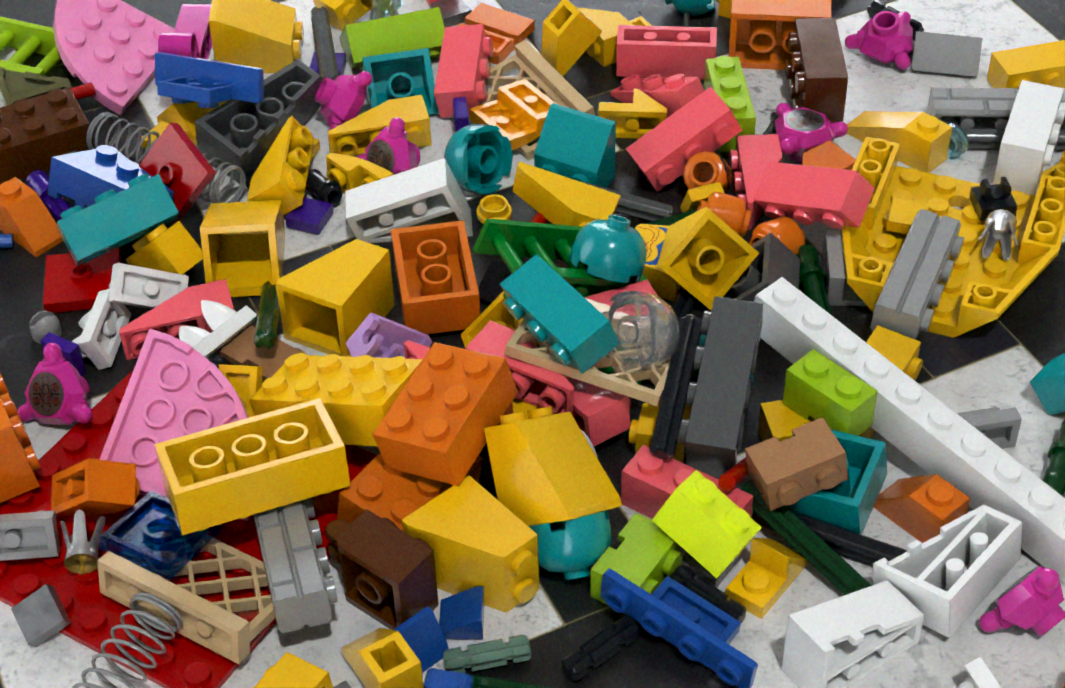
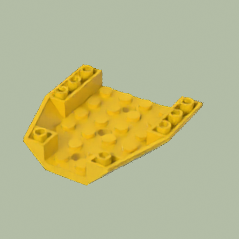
M865 137L852 170L859 172L875 189L860 227L843 226L841 234L847 284L873 313L907 234L886 230L893 198L929 204L928 211L937 213L938 217L944 215L959 220L961 227L958 236L965 238L959 258H950L955 263L949 282H940L945 287L939 306L931 305L929 308L934 310V315L928 332L955 338L998 319L1059 254L1065 232V178L1042 174L1036 196L1020 191H1011L1017 204L1015 236L1018 246H1015L1012 237L1011 258L1009 261H1005L1002 257L1001 241L997 240L989 258L984 259L982 257V250L987 233L981 241H978V239L985 230L986 221L979 220L969 199L971 187L980 186V183L897 166L900 144L880 138ZM953 206L962 207L964 209H955L953 208Z

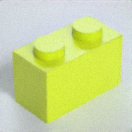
M697 470L674 490L652 519L659 528L716 579L734 562L762 529L745 510L739 508L711 480L705 478Z

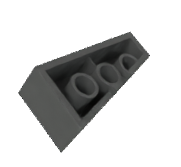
M297 59L264 79L263 102L253 103L231 99L196 120L197 149L201 154H210L211 158H220L222 163L229 162L231 165L241 167L246 175L250 169L257 166L261 157L268 152L288 118L293 116L303 125L319 109L321 104L315 101V95L321 84V76ZM212 161L217 167L220 165L218 161ZM235 169L233 170V180L240 184V173Z
M717 296L714 297L712 311L705 310L703 314L701 334L707 336L705 346H697L694 370H698L699 375L697 383H689L686 406L692 407L690 419L683 418L681 421L679 443L685 444L686 465L719 479L721 475L737 464V450H741L745 422L743 411L748 410L752 385L750 374H754L763 324V303Z

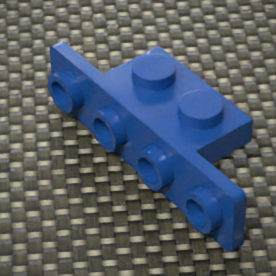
M164 52L155 53L154 55L157 93L160 96L171 97L173 103L186 104L194 101L198 102V107L216 108L219 107V102L231 99L253 103L264 101V76L262 68Z
M610 568L603 574L600 596L610 608L619 613L624 612L638 621L651 635L661 636L676 646L688 659L701 662L716 672L723 682L732 686L736 685L739 688L752 687L758 668L757 662L729 645L739 633L740 621L669 576L650 594Z

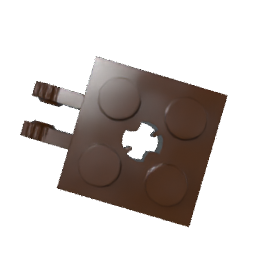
M368 509L352 523H347V520L344 521L343 519L328 522V526L325 529L327 540H330L328 552L330 557L341 565L347 602L391 630H394L423 608L429 606L434 610L439 605L434 550L423 539L413 538L400 530L390 519L381 518Z

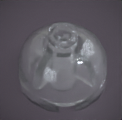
M624 291L614 295L610 301L615 302L611 305L609 312H603L602 314L610 321L620 344L607 353L605 357L612 358L616 365H618V362L621 366H615L614 368L625 373H644L661 367L674 354L679 342V324L672 307L656 294Z

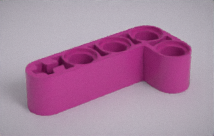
M182 4L174 33H160L158 53L164 52L209 60L212 49L208 21L211 4Z

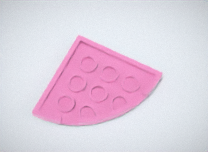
M57 0L53 22L57 50L73 78L78 77L84 84L92 82L96 95L92 97L120 116L155 76L154 55L158 53L160 33H174V28L121 0Z
M149 329L99 460L136 464L139 494L169 501L163 485L154 444L249 418V415L232 384L214 363L210 362L186 342L171 335ZM250 516L241 520L249 521Z

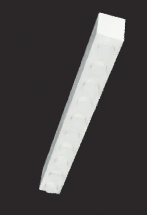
M783 277L755 296L754 302L763 303L761 339L792 364L814 349L876 389L878 393L873 423L870 427L928 474L939 475L970 497L969 507L973 510L984 504L1022 521L1021 549L1045 568L1054 569L1059 574V579L1065 583V498Z

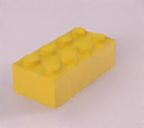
M297 353L288 357L284 361V365L272 377L266 379L262 383V387L249 400L257 416L320 398L345 445L378 447L372 434L423 359H405L402 356L374 358L369 355L345 357L337 354L317 356Z
M320 398L154 444L163 485L182 535L203 531L209 527L247 518L260 512L288 506L294 502L322 494H329L335 490L351 486L345 445Z

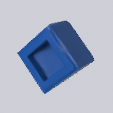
M483 586L473 587L441 600L439 626L445 639H483L485 607Z
M429 606L423 608L394 629L399 631L420 660L422 673L443 659V652L449 649L433 610Z

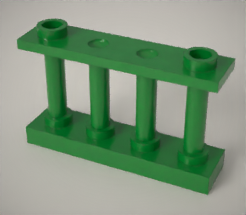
M486 218L473 247L476 254L500 255L511 273H514L524 265L520 257L532 258L537 254L583 297L637 283L634 276H630L628 283L615 282L586 273L587 268L581 261H579L578 267L572 265L569 261V256L577 234L583 228L580 226ZM551 259L563 260L568 268H557ZM642 274L640 281L647 280L644 274Z

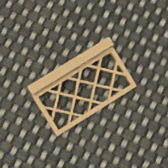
M526 40L514 45L516 55L491 67L490 78L485 79V84L492 86L490 91L487 92L486 101H482L481 105L497 100L499 86H505L526 79L556 104L595 115L594 107ZM514 68L519 71L518 77L503 76ZM538 142L531 146L526 144L517 149L529 161L534 158Z
M585 298L610 321L620 344L583 374L571 363L567 366L560 363L550 349L552 345L547 340L540 343L527 328L526 324L528 322L525 319L522 320L505 346L504 355L658 406L662 399L678 328ZM536 341L540 348L531 349L520 344ZM637 361L641 368L628 371L623 364ZM612 366L616 373L606 374L598 371V368ZM650 379L655 389L639 385L636 381Z
M168 515L164 516L119 555L108 551L97 560L100 593L129 608L131 598L137 593H149L163 599L181 615L183 626L177 633L237 664H240L250 654V642L276 618L271 595L261 596L259 587L269 586L262 561L201 531L182 535L177 520ZM168 532L181 538L183 541L157 545V541ZM208 551L216 555V559L191 561L190 553ZM185 554L186 562L160 565L159 557ZM154 558L155 566L140 567L132 562L139 559ZM242 568L251 574V576L226 578L225 570ZM219 571L220 579L194 581V574ZM188 575L189 583L176 585L164 579V577ZM250 588L254 590L255 597L232 600L229 598L228 591ZM222 592L224 601L210 602L198 595ZM137 600L145 612L158 617L168 625H177L174 619L163 609L147 601ZM256 609L258 611V615L250 622L233 614V612Z

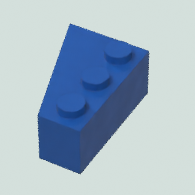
M101 145L92 150L51 157L47 195L56 199L60 195H64L75 200V206L81 205L82 209L95 204L94 198L106 191L114 189L116 193H119L129 188L128 182L143 174H148L149 178L153 176L140 168L136 162L129 160L118 152L115 147ZM165 186L173 201L174 191Z

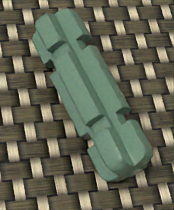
M522 634L508 637L509 642L503 643V639L467 645L468 650L464 651L461 650V647L446 649L443 652L445 670L465 673L466 668H471V671L474 672L507 665V660L511 659L513 664L528 661L531 658L529 640L526 635Z

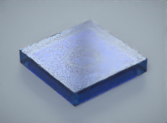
M149 491L135 506L129 509L98 537L99 549L105 552L110 551L146 570L171 580L221 531V524L209 527L203 531L182 535L169 498Z

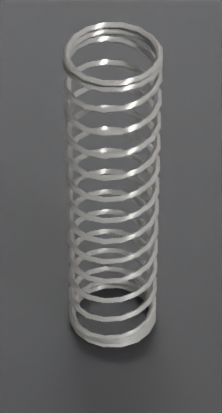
M103 112L90 123L86 142L89 150L94 149L91 142L94 127L100 119L105 117L96 130L95 146L97 148L99 130L104 121L112 118L114 123L107 132L105 145L113 147L115 144V148L118 150L119 139L128 127L127 139L118 152L125 148V157L129 158L136 151L135 162L139 165V162L145 157L160 136L158 132H149L148 128L139 127L138 124L133 122L129 123L124 118L119 119L117 115L110 112ZM120 122H125L127 125L121 129ZM130 126L137 128L132 134ZM113 127H114V133H113L112 139H111V141L108 143V138H109L110 132H111V130H112ZM144 130L147 132V134L140 141V131ZM138 132L137 143L132 152L128 155L130 141L132 140L133 136ZM151 135H156L157 138L150 145ZM148 136V144L144 154L138 159L140 146ZM203 153V156L208 157V163L211 167H213L212 161L219 162L220 165L215 169V172L217 173L220 169V174L213 188L214 177L209 183V192L206 194L201 193L198 198H202L206 202L220 203L219 199L225 195L232 184L233 170L236 169L240 173L239 188L234 197L227 203L238 202L243 194L246 182L243 169L239 166L231 165L229 162L222 163L220 158H211L210 154ZM231 171L230 181L226 189L218 196L223 179Z
M149 593L135 594L129 603L131 610L121 613V624L111 628L110 634L112 639L103 641L101 644L102 653L92 656L91 663L93 668L82 671L83 683H77L72 688H103L99 685L87 683L85 677L88 672H95L110 688L118 687L109 682L101 673L119 680L129 688H135L123 677L111 671L97 668L95 661L99 657H104L116 671L126 678L138 683L147 682L146 674L137 665L120 656L106 653V644L113 642L133 662L142 667L155 668L157 666L156 660L146 650L156 654L166 653V647L156 636L166 640L175 639V632L180 631L183 626L181 615L168 602ZM137 600L147 601L163 609L174 619L177 625H168L158 617L145 612ZM132 614L137 622L146 630L125 624V616ZM148 625L154 627L155 629L161 630V631H163V632H168V633L171 634V636L163 635V634H161V633L155 631L154 629H152V628L149 627ZM123 628L127 635L138 645L116 639L114 635L115 630ZM129 629L148 636L160 645L162 650H157L144 644ZM120 644L127 645L141 652L151 660L153 665L136 659ZM110 658L116 659L135 669L141 674L143 679L128 674Z

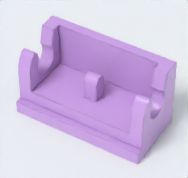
M370 313L345 344L351 357L369 355L374 358H392L396 356L405 357L403 343L408 340L430 347L432 340L427 334Z

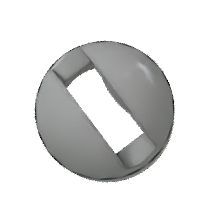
M37 312L30 320L29 328L32 339L41 344L40 340L49 332L58 336L62 334L60 321L52 312Z

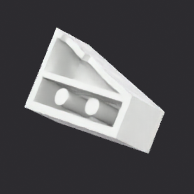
M1025 80L1021 81L1001 141L993 185L1000 184L1001 177L1006 176L1012 191H1020L1036 196L1044 166L1050 167L1061 124L1064 121L1065 103L1061 102L1064 88Z
M445 158L345 191L346 220L359 240L368 243L392 242L391 229L464 220L467 237L473 236L471 208Z
M983 504L940 527V534L928 541L921 543L919 540L908 544L907 552L890 561L884 557L873 563L874 585L888 580L924 614V626L950 638L1021 559L1022 521Z
M888 580L788 615L782 671L798 688H848L917 644L920 639L924 614Z

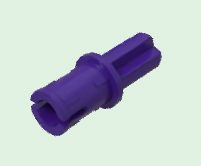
M36 170L27 177L26 181L29 182L27 186L37 192L55 220H61L60 214L72 208L64 198V195H60L57 199L47 195L49 177L42 170Z

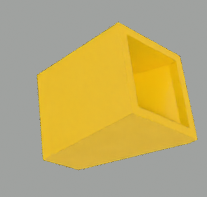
M212 0L208 21L215 61L258 67L263 69V73H276L296 61V59L302 58L301 41L304 40L303 21H297L295 8L271 0Z
M282 200L211 203L200 226L205 282L209 283L226 279L231 297L261 296L262 286L265 282L269 281L274 285L279 278L283 277L285 226Z
M355 239L279 278L275 283L284 339L326 354L351 355L345 343L370 313H374L385 318L395 306L389 249L359 239Z
M552 406L527 411L528 420H526L525 411L499 416L501 425L484 428L497 499L527 526L571 520L622 506L619 494L570 411L553 415Z
M470 475L463 479L460 486L453 485L402 519V529L405 533L413 538L423 539L434 550L437 589L455 595L473 587L483 586L485 606L505 613L520 603L524 604L531 600L539 590L538 534Z

